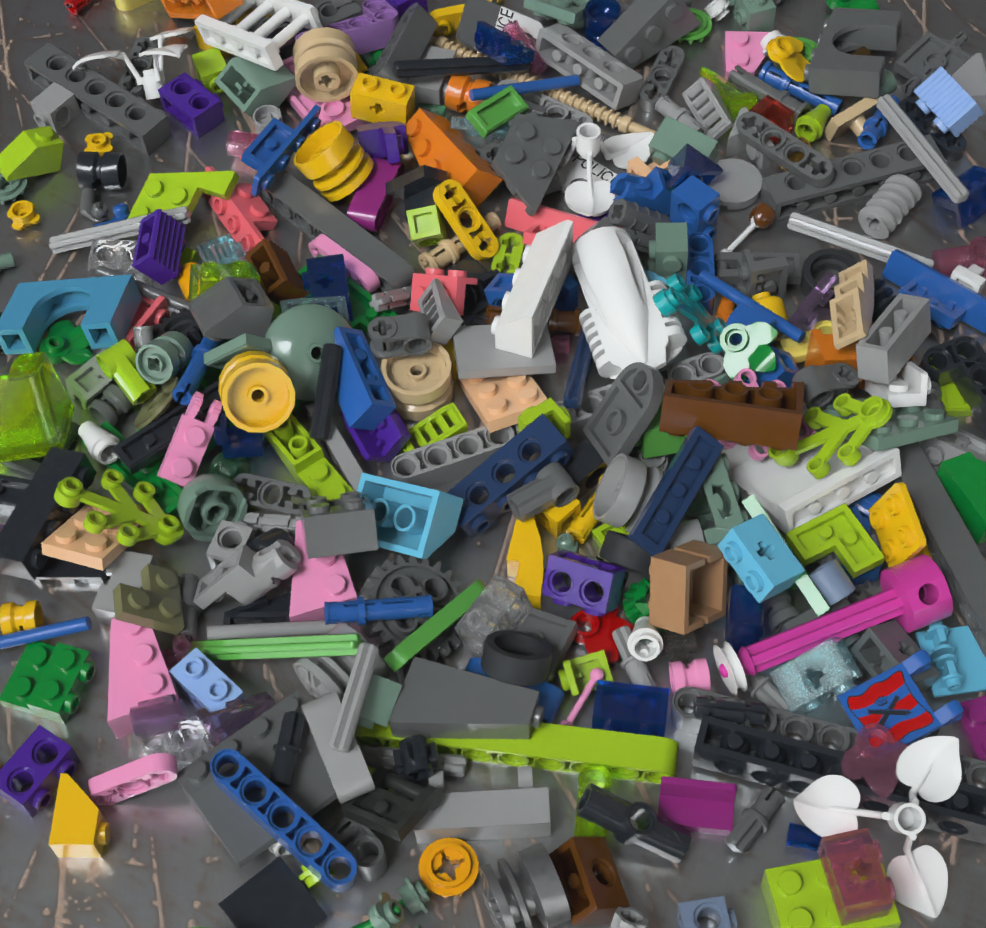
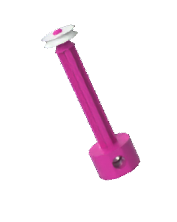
M922 554L881 571L880 585L882 592L748 646H741L737 654L726 641L723 642V648L714 645L713 654L720 676L730 693L736 696L737 689H741L744 692L747 691L745 674L755 676L756 673L892 618L908 633L952 615L953 600L942 571L929 556Z

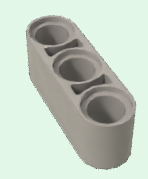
M336 691L302 704L301 708L340 804L376 788L355 736L348 753L338 752L330 748L329 742L341 706L340 699Z

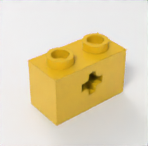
M359 72L350 91L351 117L372 123L395 121L406 125L415 109V86Z

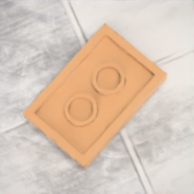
M531 375L458 379L460 388L490 433L518 424V416L525 409L537 406L547 400V397Z
M103 496V497H106V498H108V499L114 500V499H112V498L109 497V496ZM85 504L41 543L43 555L102 571L129 546L120 544L116 539L120 526L104 529L99 534H93L85 530L83 523L89 511H99L104 515L111 514L88 504ZM136 504L140 511L149 514L145 507ZM131 523L137 528L144 527L138 523Z

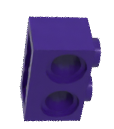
M183 72L158 89L163 110L198 139L225 121L222 109L224 104L221 98L216 93H210L205 89L201 81L193 79L186 72Z
M562 549L549 554L541 594L552 597V601L558 605L572 606L574 604L583 607L584 612L587 614L604 616V614L618 608L626 568ZM564 572L571 578V587L564 582ZM595 582L602 586L603 597L596 593Z
M39 725L1 768L0 796L33 818L38 811L45 809L51 802L53 793L58 789L60 773H68L72 777L77 770L80 759L69 744ZM57 755L54 761L44 763L48 757ZM33 783L29 790L20 792L24 785Z

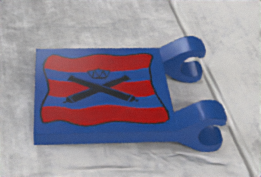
M925 650L916 652L902 663L837 696L839 703L874 760L878 761L941 727L959 721L963 717V707L957 700L950 701L933 712L911 676L921 674L931 667V657Z

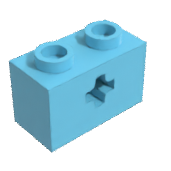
M763 513L731 528L718 544V548L723 553L725 560L731 564L744 582L746 589L752 593L758 603L790 588L805 572V569Z

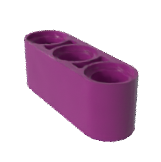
M374 157L373 168L368 177L358 187L349 205L347 217L366 231L378 233L395 199L393 196L386 195L385 183L403 175L405 169L403 163L389 164L385 159Z

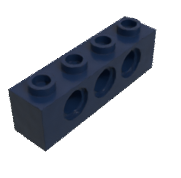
M543 413L447 492L464 499L458 524L471 538L476 534L485 532L491 526L494 519L500 514L511 510L506 495L535 480L537 474L548 464L559 462L562 466H565L570 457L575 453L568 441ZM541 452L538 459L529 461L533 454ZM515 474L511 481L503 483L506 476ZM489 495L486 502L477 505L482 496Z

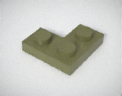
M148 563L141 570L143 589L119 583L113 590L115 620L178 635L184 629L177 571Z

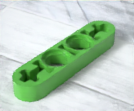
M477 579L397 645L383 660L396 673L410 662L414 656L416 657L480 603L491 591L480 579Z

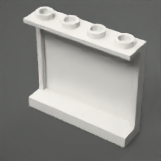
M806 404L803 405V415H804L805 412L808 410ZM822 407V408H820V409H821V410H826L827 407ZM816 429V433L824 429ZM845 438L838 449L849 440ZM736 444L731 449L723 448L721 454L726 453L730 467L728 476L730 482L735 481L739 491L746 490L748 497L754 494L774 524L785 534L844 503L849 505L902 476L900 451L897 447L876 451L861 445L859 447L862 454L861 458L853 466H845L837 457V449L828 461L831 465L830 472L822 479H815L807 471L806 466L809 460L817 455L824 444L799 454L797 462L789 467L778 465L769 455L761 461L752 459L748 453L749 446ZM755 445L756 451L760 454H764L763 448L759 445Z

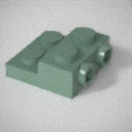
M525 0L523 7L532 10L533 14L547 20H557L560 24L574 29H581L594 21L598 0Z

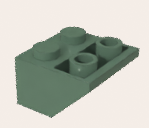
M241 57L232 58L214 81L244 113L253 117L254 111L262 105L269 104L279 107L296 85L295 74L284 63L277 71H274Z

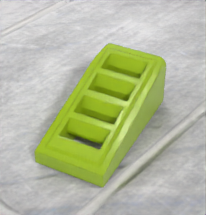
M454 402L409 428L408 432L411 437L401 449L403 452L415 449L410 442L414 439L422 447L468 432V425ZM440 428L443 432L440 435H438L436 432V429ZM425 434H428L431 439L428 443L423 437Z

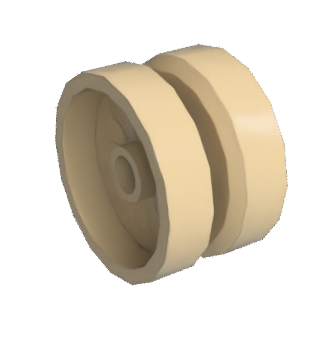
M330 27L314 28L303 33L296 40L293 47L297 89L310 100L323 103L336 102L348 97L358 76L355 43L351 37L339 29Z
M432 341L431 350L423 355L382 359L381 373L397 406L395 409L400 417L406 420L422 421L452 402L454 395L452 363L449 353L441 344Z

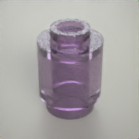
M174 694L140 701L138 706L130 707L131 722L136 736L145 735L148 738L181 730V722L187 721L184 702L182 699L176 700Z

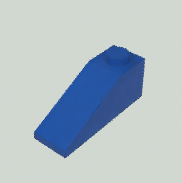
M337 326L334 330L335 344L342 347L337 379L339 405L349 428L375 430L397 406L363 331Z

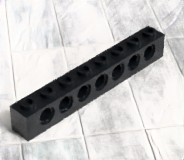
M703 715L692 759V766L800 794L813 781L822 776H843L855 784L859 790L860 803L858 809L888 812L889 808L895 803H908L909 791L912 788L899 781L896 775V765ZM960 783L955 794L941 802L926 801L917 792L918 806L922 808L926 816L924 828L986 845V789Z

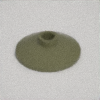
M177 376L163 383L157 389V392L145 403L135 419L134 427L142 429L177 407L173 403L172 395L173 390L180 381Z

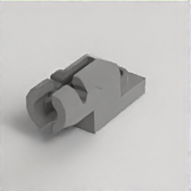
M277 540L257 553L243 544L199 580L193 603L204 610L214 601L220 602L227 593L244 605L254 603L271 589L279 586L280 579L285 580L299 569V566L296 564L301 561L300 553L292 544L285 540Z

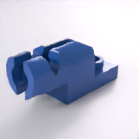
M657 166L646 177L632 173H620L613 179L610 185V193L618 195L613 201L623 198L636 202L640 206H647L648 209L658 211L660 214L667 216L670 214L671 192L688 177Z

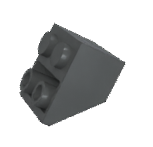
M226 276L192 300L189 304V309L205 338L213 341H223L224 339H234L244 333L264 338L271 323L274 306L257 279Z
M352 491L340 494L341 498L327 500L326 496H312L306 498V503H299L305 550L308 559L378 550L375 512L367 495L361 496V492Z

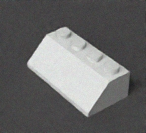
M565 220L536 233L532 245H526L522 259L523 265L521 268H516L512 280L513 288L511 292L506 291L502 301V313L500 316L496 315L491 326V334L495 335L496 349L529 358L533 357L572 265L570 252L573 247V221Z

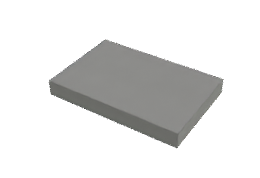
M492 324L460 326L452 336L458 379L556 372V362L547 324L532 358L496 349L495 335L491 334Z

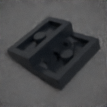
M280 856L218 904L235 928H314L328 917Z

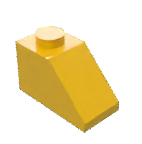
M60 773L49 846L57 857L102 858L103 847L108 845L110 841V823L105 820L98 807L68 773Z

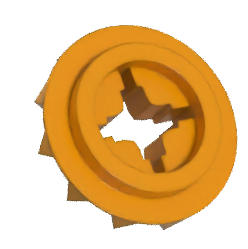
M450 837L438 839L427 846L420 857L418 867L420 879L428 887L430 893L441 895L445 899L449 896H462L467 889L474 886L479 873L478 857L473 848L463 840ZM442 856H445L446 860H449L452 865H460L455 868V880H452L447 873H438L443 869Z

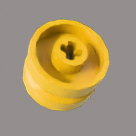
M247 351L236 355L226 363L219 376L218 392L226 416L236 427L247 432L265 433L278 428L289 418L295 405V390L286 367L277 357L264 351Z

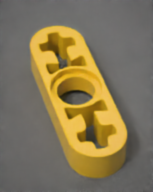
M448 179L436 186L433 191L434 202L471 257L478 261H485L493 257L499 248L498 240L461 184L456 180ZM450 190L453 196L447 200L444 194ZM458 204L462 205V207H460L456 211H453L452 208H454ZM461 213H467L471 217V228H465L461 224ZM474 231H479V233L476 234L474 237L470 236V234ZM483 241H485L487 244L485 250H481L479 248V245Z

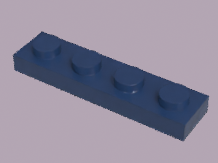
M698 425L692 428L627 537L651 556L663 552L724 445Z

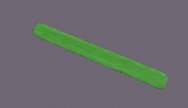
M357 633L196 640L190 643V648H187V655L197 648L210 661L356 656L359 645L364 643V640H361L360 634Z

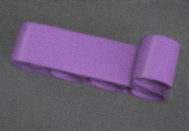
M366 0L362 4L363 15L322 27L339 29L348 34L355 43V50L358 55L385 48L399 22L397 10L386 0ZM305 32L296 35L295 42Z

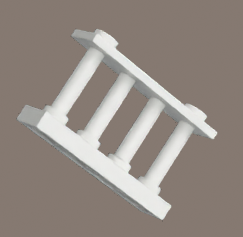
M243 0L244 3L219 20L203 14L194 20L205 44L277 71L283 65L279 55V48L304 27L310 30L323 28L319 20L318 10L313 5L298 0ZM249 8L255 9L236 26L230 25ZM267 14L272 15V17L268 21H266L262 26H260L255 32H248ZM283 22H291L274 38H266Z

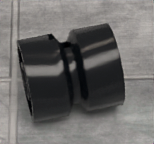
M80 152L76 164L79 187L81 189L92 188L99 190L103 185L106 190H124L127 183V162L124 153L104 152L103 156H100L99 152Z

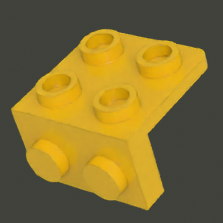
M904 482L895 483L868 510L870 524L876 531L881 545V552L885 556L884 560L887 562L888 567H892L922 554L932 559L906 484Z

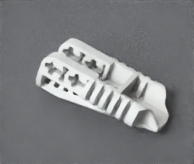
M616 226L601 227L581 236L573 244L570 256L589 307L580 314L579 321L599 375L605 378L616 379L625 367L635 362H642L657 370L666 366L667 362L672 361L680 353L687 341V336L682 328L677 312L669 317H665L653 301L652 297L663 288L667 289L666 284L660 280L649 282L630 235L624 229Z

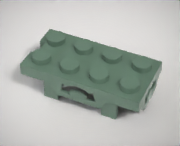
M721 452L701 485L704 496L694 498L685 513L686 518L698 515L705 542L718 546L731 528L749 520L746 511L739 508L737 502L739 501L738 486L735 481L730 482L728 476L730 472L728 457L726 453L721 454ZM707 520H714L716 527L713 528L711 526L708 529ZM728 563L727 570L730 572L736 593L747 592L748 590L731 564Z

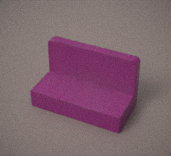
M662 776L658 816L690 832L728 836L733 830L737 785Z

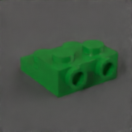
M39 641L28 643L0 695V703L2 706L66 725L70 715L74 714L79 707L80 695L86 683H90L94 677L96 663L90 651L60 642L56 646Z

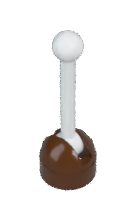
M758 203L749 214L751 224L727 249H722L720 252H732L755 228L765 229L776 220V214L773 209L765 203Z

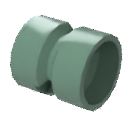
M167 331L138 350L135 358L136 368L141 377L153 384H163L187 368L192 359L193 345L184 334L177 331Z

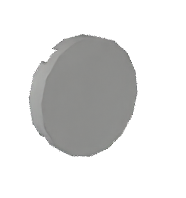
M728 158L710 165L704 173L703 182L720 193L719 207L721 204L727 206V209L737 210L747 208L757 201L761 193L763 178L760 171L753 164L742 159Z

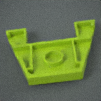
M235 171L151 173L127 219L150 214L157 209H162L163 211L180 206H187L192 215L202 193L229 200L240 177ZM185 247L181 254L180 263L182 265L190 262L198 263L201 255L196 250Z

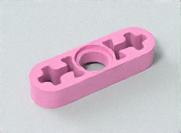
M320 234L308 244L314 258L319 254L322 255L370 294L380 288V280L371 268L326 235Z
M168 753L150 754L88 780V797L95 805H112L172 782L177 778V758Z

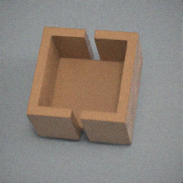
M691 540L674 547V550L669 549L651 556V564L649 566L650 598L648 601L650 625L685 635L702 627L703 623L709 624L726 616L728 562L718 546Z

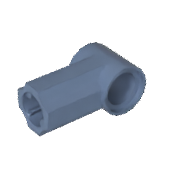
M836 558L823 563L809 574L810 579L828 606L842 600L856 589Z

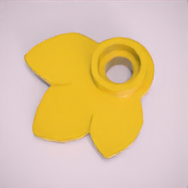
M777 36L771 39L766 45L770 59L779 63L782 70L791 79L803 82L805 66L807 63L810 64L801 54L803 42L791 36Z

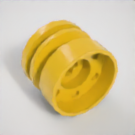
M340 121L327 123L312 133L300 145L293 159L294 165L307 179H314V187L321 191L322 196L330 202L340 200L357 189L368 177L374 164L373 159L364 151L363 147L360 144L354 143L352 134Z

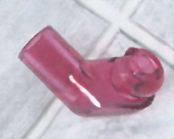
M183 634L174 636L172 639L173 648L163 651L168 667H174L188 655L191 644L187 636Z

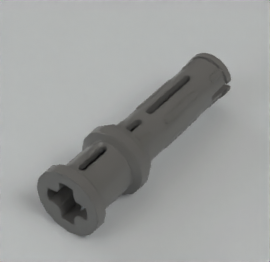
M739 65L735 66V70L732 69L729 74L728 81L735 84L769 105L772 113L775 115L781 114L791 120L793 126H795L799 117L808 113L811 109L809 103H801L791 96V92L787 90L779 91Z

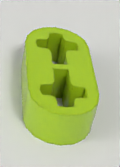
M509 232L499 237V248L493 257L492 271L498 269L502 273L505 265H509L510 270H507V273H514L517 267H522L521 257L525 250V244L522 243L523 237L521 235ZM510 246H514L512 249V253H507V249H509Z

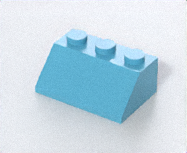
M366 473L361 474L357 489L358 492H361V496L367 495L374 507L378 547L425 560L455 532L464 500L442 491Z

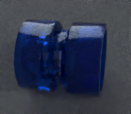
M590 0L585 6V38L604 51L606 49L597 40L621 16L619 2L616 0Z

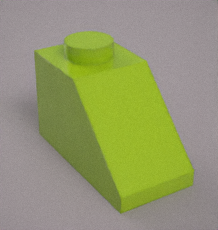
M51 126L23 130L0 153V173L7 181L60 171L64 142Z

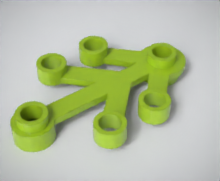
M843 393L834 400V409L843 417L849 416L852 413L856 414V416L845 420L825 413L817 406L812 407L805 412L804 421L813 430L821 427L826 429L799 440L797 450L787 449L778 451L769 447L768 454L778 465L789 467L797 462L799 454L824 444L817 455L811 458L806 466L807 471L815 479H822L830 472L831 465L828 463L829 459L847 435L854 430L856 431L849 441L838 449L837 457L845 466H853L860 460L862 454L859 447L873 429L880 428L889 421L893 413V407L888 400L879 396L869 397L862 402L853 399L848 393Z
M107 469L101 479L102 487L108 490L116 501L85 490L82 482L74 477L64 478L56 487L54 499L65 508H75L83 502L111 513L104 515L99 511H89L83 526L85 530L93 534H99L104 529L120 526L116 539L124 546H133L136 542L152 538L162 545H172L180 540L184 533L182 523L175 516L164 513L153 498L155 487L145 481L138 482L132 494L137 502L143 504L149 514L140 511L121 484L124 477L118 470ZM131 523H138L144 527L137 528Z

